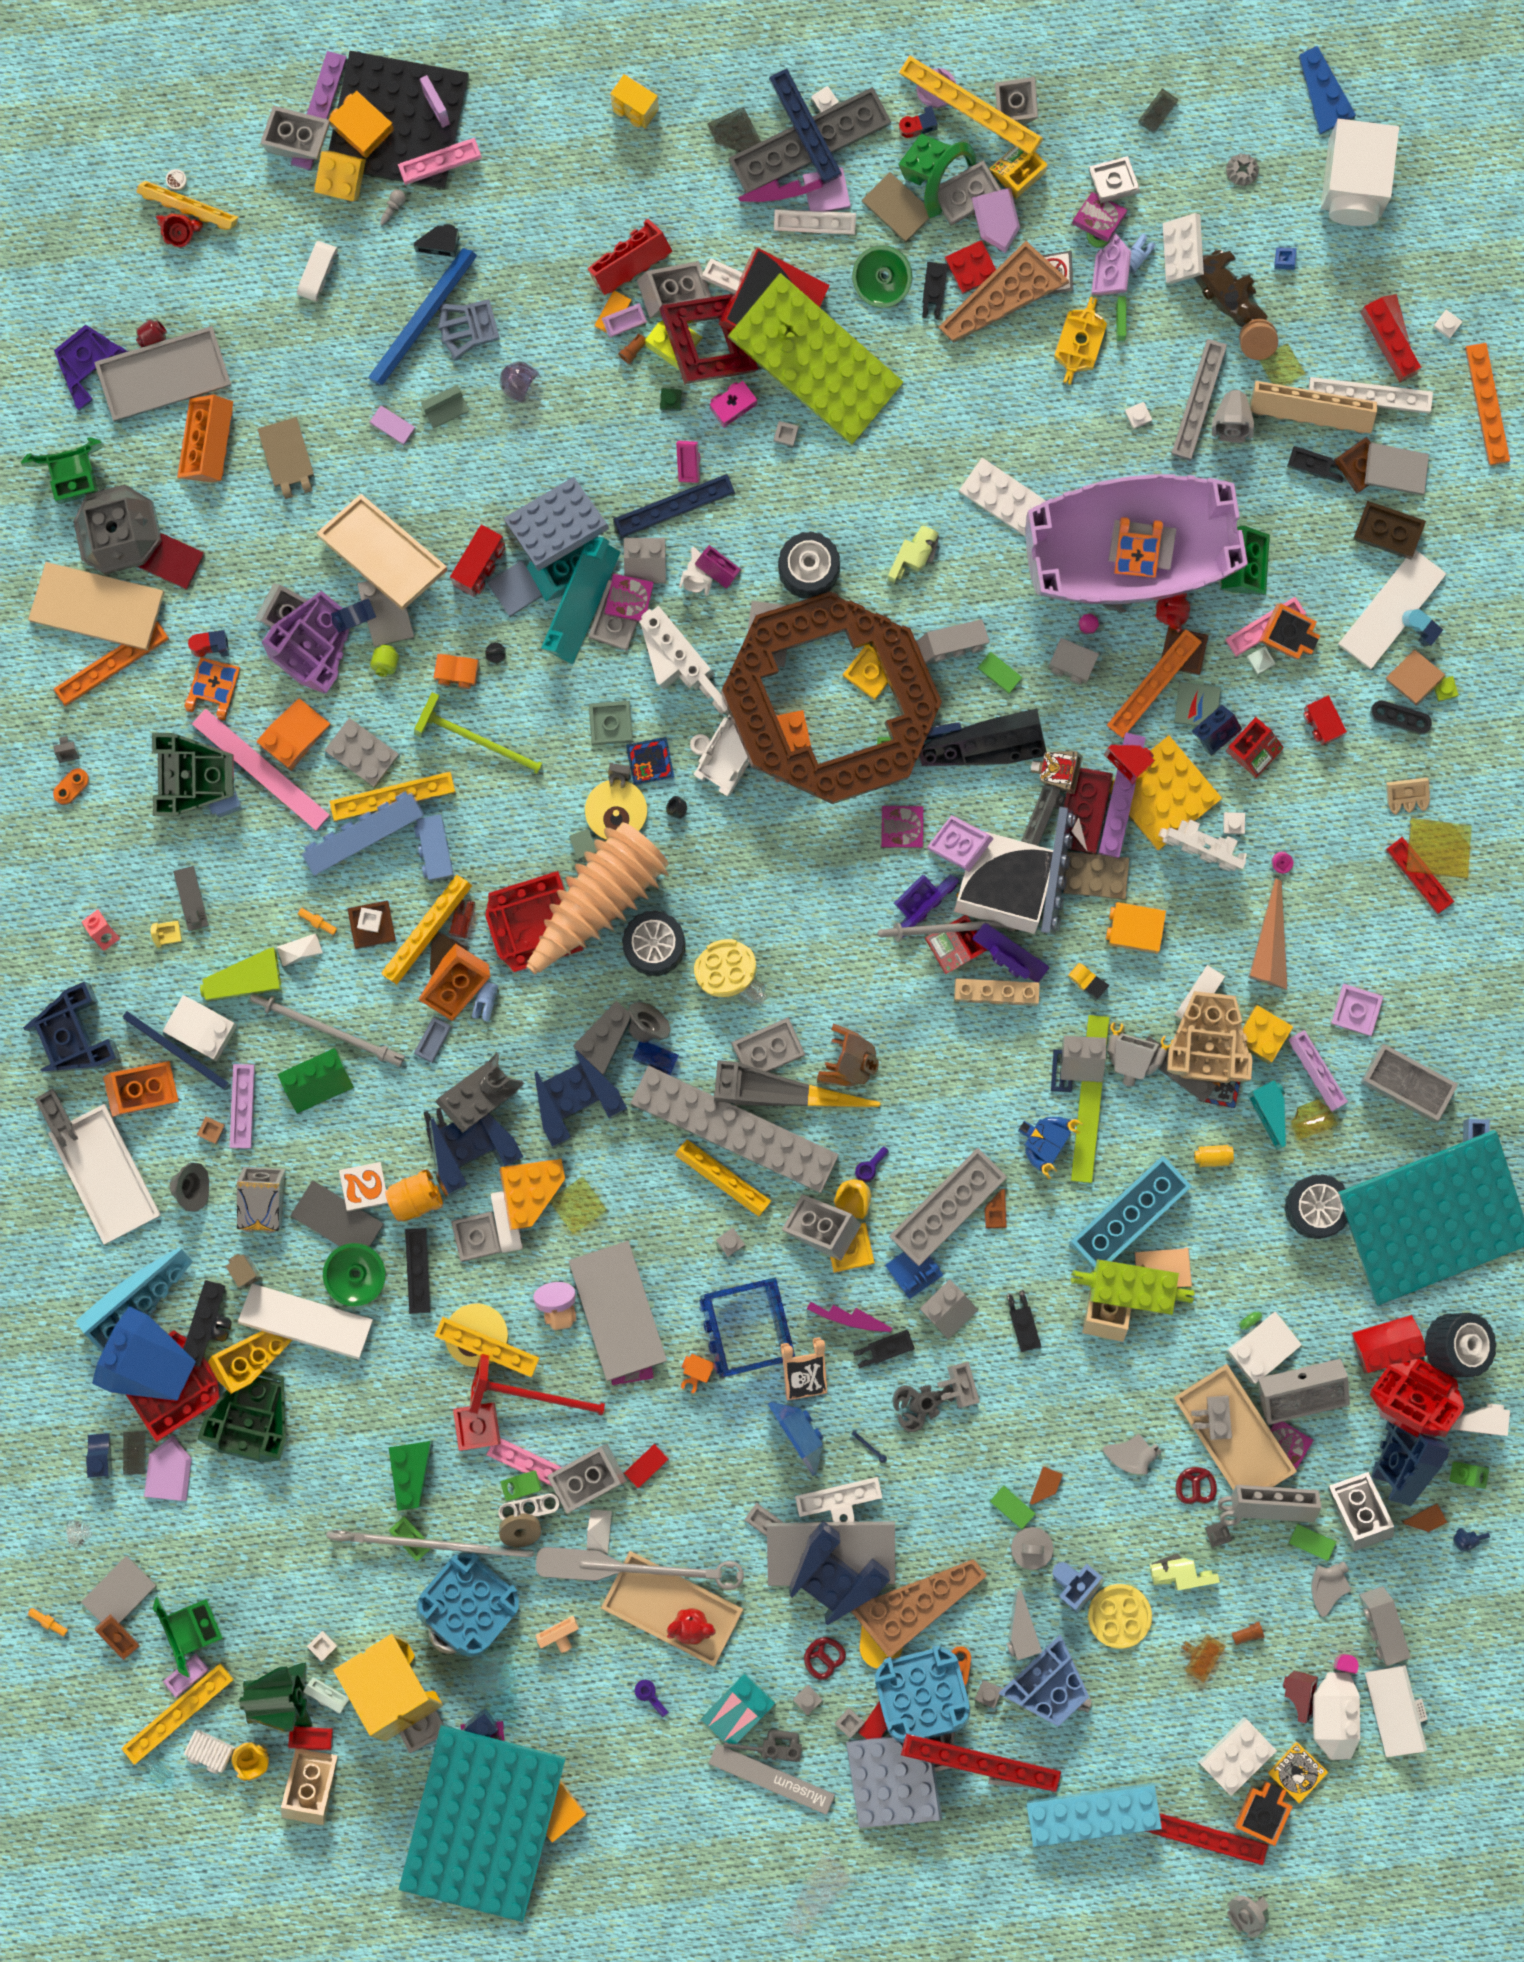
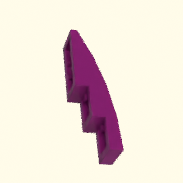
M821 178L804 186L797 179L780 187L776 179L756 190L739 196L738 199L741 202L782 200L806 194L822 188L824 185Z
M811 1301L807 1307V1310L825 1319L852 1328L876 1332H891L893 1329L858 1308H855L851 1315L835 1305L831 1307L829 1312Z

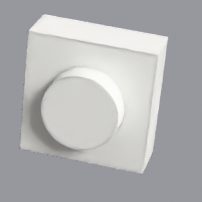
M828 86L811 96V100L820 113L839 104V101Z
M1445 310L1433 327L1450 339L1463 321L1448 310Z
M1144 402L1125 410L1133 430L1152 422Z
M1224 812L1223 834H1245V813Z
M361 908L357 928L378 933L383 912Z
M322 1631L307 1647L322 1662L338 1645Z

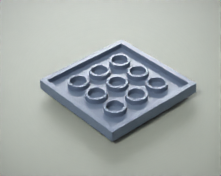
M574 477L503 518L538 571L609 530L608 524Z
M892 1736L846 1742L859 1828L939 1821L942 1819L934 1763L902 1756L901 1751L904 1743L896 1741Z

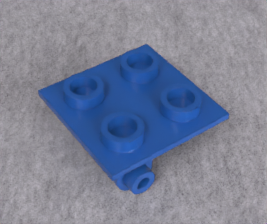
M903 1252L885 1265L909 1299L943 1276L940 1268L930 1255L917 1266Z

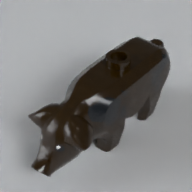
M1215 250L1211 255H1203L1204 274L1196 276L1194 279L1203 289L1204 297L1207 300H1212L1221 312L1233 318L1240 327L1254 319L1267 320V314L1257 304L1249 301V297L1256 294V290L1252 286L1254 285L1252 277L1247 274L1237 279L1229 269L1225 268L1230 262L1236 260L1231 251Z

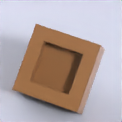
M205 1116L197 1136L217 1144L226 1125Z

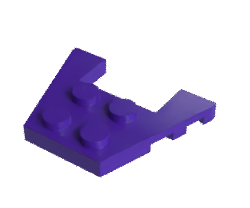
M84 325L54 349L78 411L93 400L80 382L97 370L94 362L128 352L87 325Z

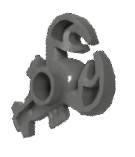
M903 1385L898 1387L892 1398L895 1411H899V1402L902 1401V1409L908 1404V1408L912 1412L917 1413V1416L903 1413L908 1418L906 1421L898 1414V1422L901 1427L907 1432H916L923 1427L926 1413H928L930 1419L939 1415L940 1411L936 1406L945 1401L941 1399V1395L954 1392L950 1385L944 1387L942 1391H931V1385L921 1386V1393L911 1386ZM953 1397V1398H949V1399H947V1400H949L950 1402H952V1401H954V1397Z

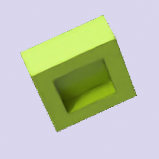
M1453 676L1444 678L1434 688L1438 702L1459 696Z

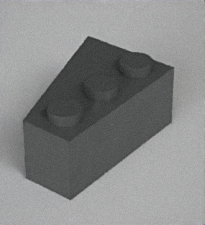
M616 1001L573 1045L574 1049L582 1054L603 1076H605L632 1018L629 1012Z

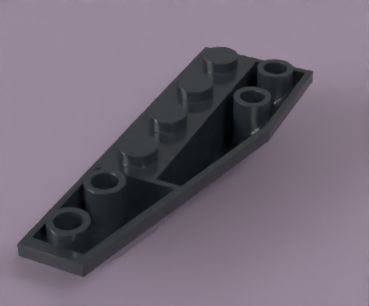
M1038 709L975 723L962 728V730L951 732L926 743L919 754L922 766L1010 764L1042 757L1047 750Z

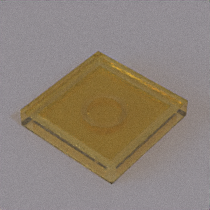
M583 1176L550 1200L551 1205L573 1235L607 1211Z

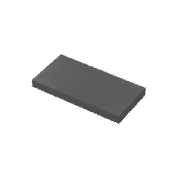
M313 1180L290 1215L338 1246L348 1243H360L370 1247L384 1223L361 1209L347 1212L343 1198Z

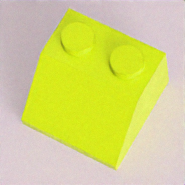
M661 320L645 339L646 347L679 370L664 322ZM689 328L696 348L703 337Z

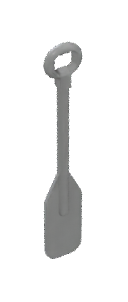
M330 1530L326 1533L328 1539L335 1541L367 1542L518 1557H533L534 1555L532 1550L373 1535L343 1530Z
M553 1547L540 1549L536 1559L537 1573L547 1578L598 1581L621 1572L715 1579L718 1586L725 1590L738 1588L744 1579L742 1567L734 1561H724L719 1564L716 1570L623 1564L600 1551ZM726 1566L733 1569L735 1566L738 1568L739 1572L736 1573L737 1584L732 1585V1583L726 1582L724 1585L720 1582L719 1579H721L722 1575L720 1570L722 1567Z

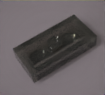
M1162 88L1139 118L1138 123L1155 134L1179 100Z
M123 1432V1475L146 1474V1432Z

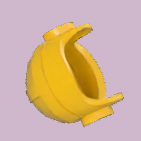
M247 1742L236 1747L232 1756V1765L239 1773L237 1775L238 1778L243 1781H250L267 1771L269 1756L267 1753L268 1749L264 1745L260 1746L255 1742Z

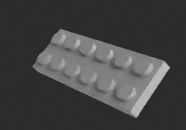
M977 1148L889 1238L919 1266L1007 1176Z

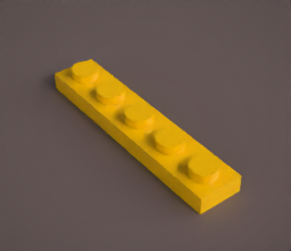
M148 181L142 182L137 187L136 193L142 195L144 199L156 200L161 202V205L164 207H174L179 209L182 214L194 215L199 217L200 221L217 224V227L220 229L229 230L236 226L239 217Z
M688 1139L675 1153L676 1157L758 1217L770 1204V1199Z
M442 1317L434 1337L479 1356L481 1354L489 1355V1360L529 1377L533 1376L540 1359L537 1356Z

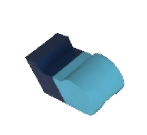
M1420 609L1407 610L1402 616L1403 624L1406 627L1412 628L1421 636L1418 642L1424 646H1431L1443 631L1437 623Z

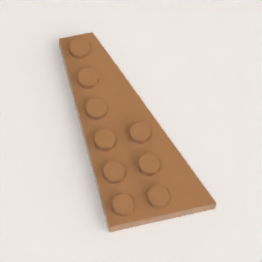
M1025 241L939 326V330L954 343L1069 283V280Z
M972 1559L873 1598L852 1610L851 1613L889 1658L987 1575L976 1561Z

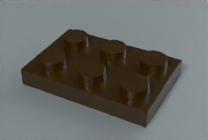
M1367 501L1353 540L1412 560L1426 521Z

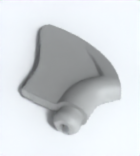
M1139 1433L1127 1442L1103 1447V1452L1117 1467L1133 1474H1148L1149 1464L1162 1452L1157 1444L1149 1447Z
M1340 1562V1564H1335L1328 1568L1319 1565L1315 1568L1311 1581V1592L1314 1604L1322 1617L1329 1613L1334 1603L1342 1595L1352 1591L1344 1576V1573L1349 1571L1345 1562Z

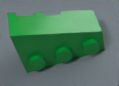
M432 1441L388 1447L397 1511L421 1507Z

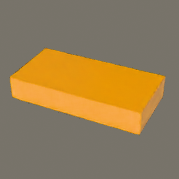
M616 291L612 292L594 326L607 333L602 318L628 308L632 299Z

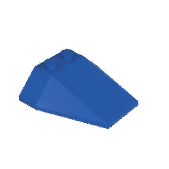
M129 1306L115 1325L97 1362L92 1384L111 1393L178 1400L196 1361L149 1315Z
M775 1402L768 1403V1406L812 1476L816 1475L823 1447L821 1440L824 1437L818 1428L813 1429L810 1425V1422L813 1420L807 1410L802 1412L797 1407Z

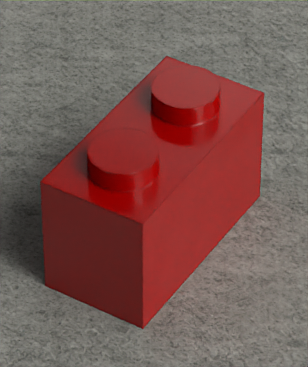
M1329 695L1306 705L1304 708V719L1307 724L1311 723L1314 729L1312 731L1313 737L1322 746L1347 733Z

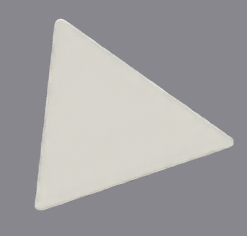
M1078 818L1072 829V833L1076 836V838L1087 851L1080 820Z

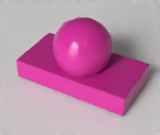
M677 441L678 482L698 483L700 481L699 463L701 460L700 453L698 452V442Z

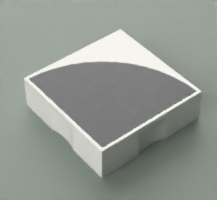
M985 832L994 839L969 872L965 870L954 912L982 920L996 921L1007 927L1035 934L1048 888L1053 850Z

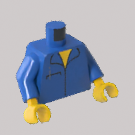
M1045 1117L1043 1120L1039 1119L1035 1127L1023 1121L1018 1132L1028 1137L1024 1146L1026 1147L1025 1153L1031 1165L1043 1172L1048 1179H1051V1176L1048 1174L1050 1170L1057 1172L1052 1164L1067 1141L1071 1131L1076 1134L1080 1133L1078 1130H1075V1126L1077 1124L1083 1125V1123L1077 1119Z

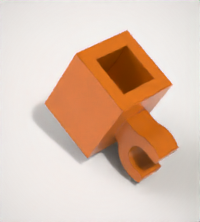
M691 1354L690 1357L686 1356L681 1368L685 1369L684 1374L691 1377L682 1382L681 1389H684L687 1383H691L693 1385L691 1393L694 1394L699 1380L705 1383L708 1382L715 1363Z

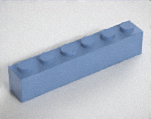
M405 791L395 797L396 801L389 804L387 801L377 807L378 811L373 814L368 811L359 816L360 821L354 824L350 821L341 826L342 831L336 834L333 831L322 837V842L316 844L314 841L306 845L302 856L313 875L315 876L424 816V812L413 793L407 794Z

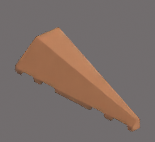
M1275 879L1248 978L1287 990L1282 881Z

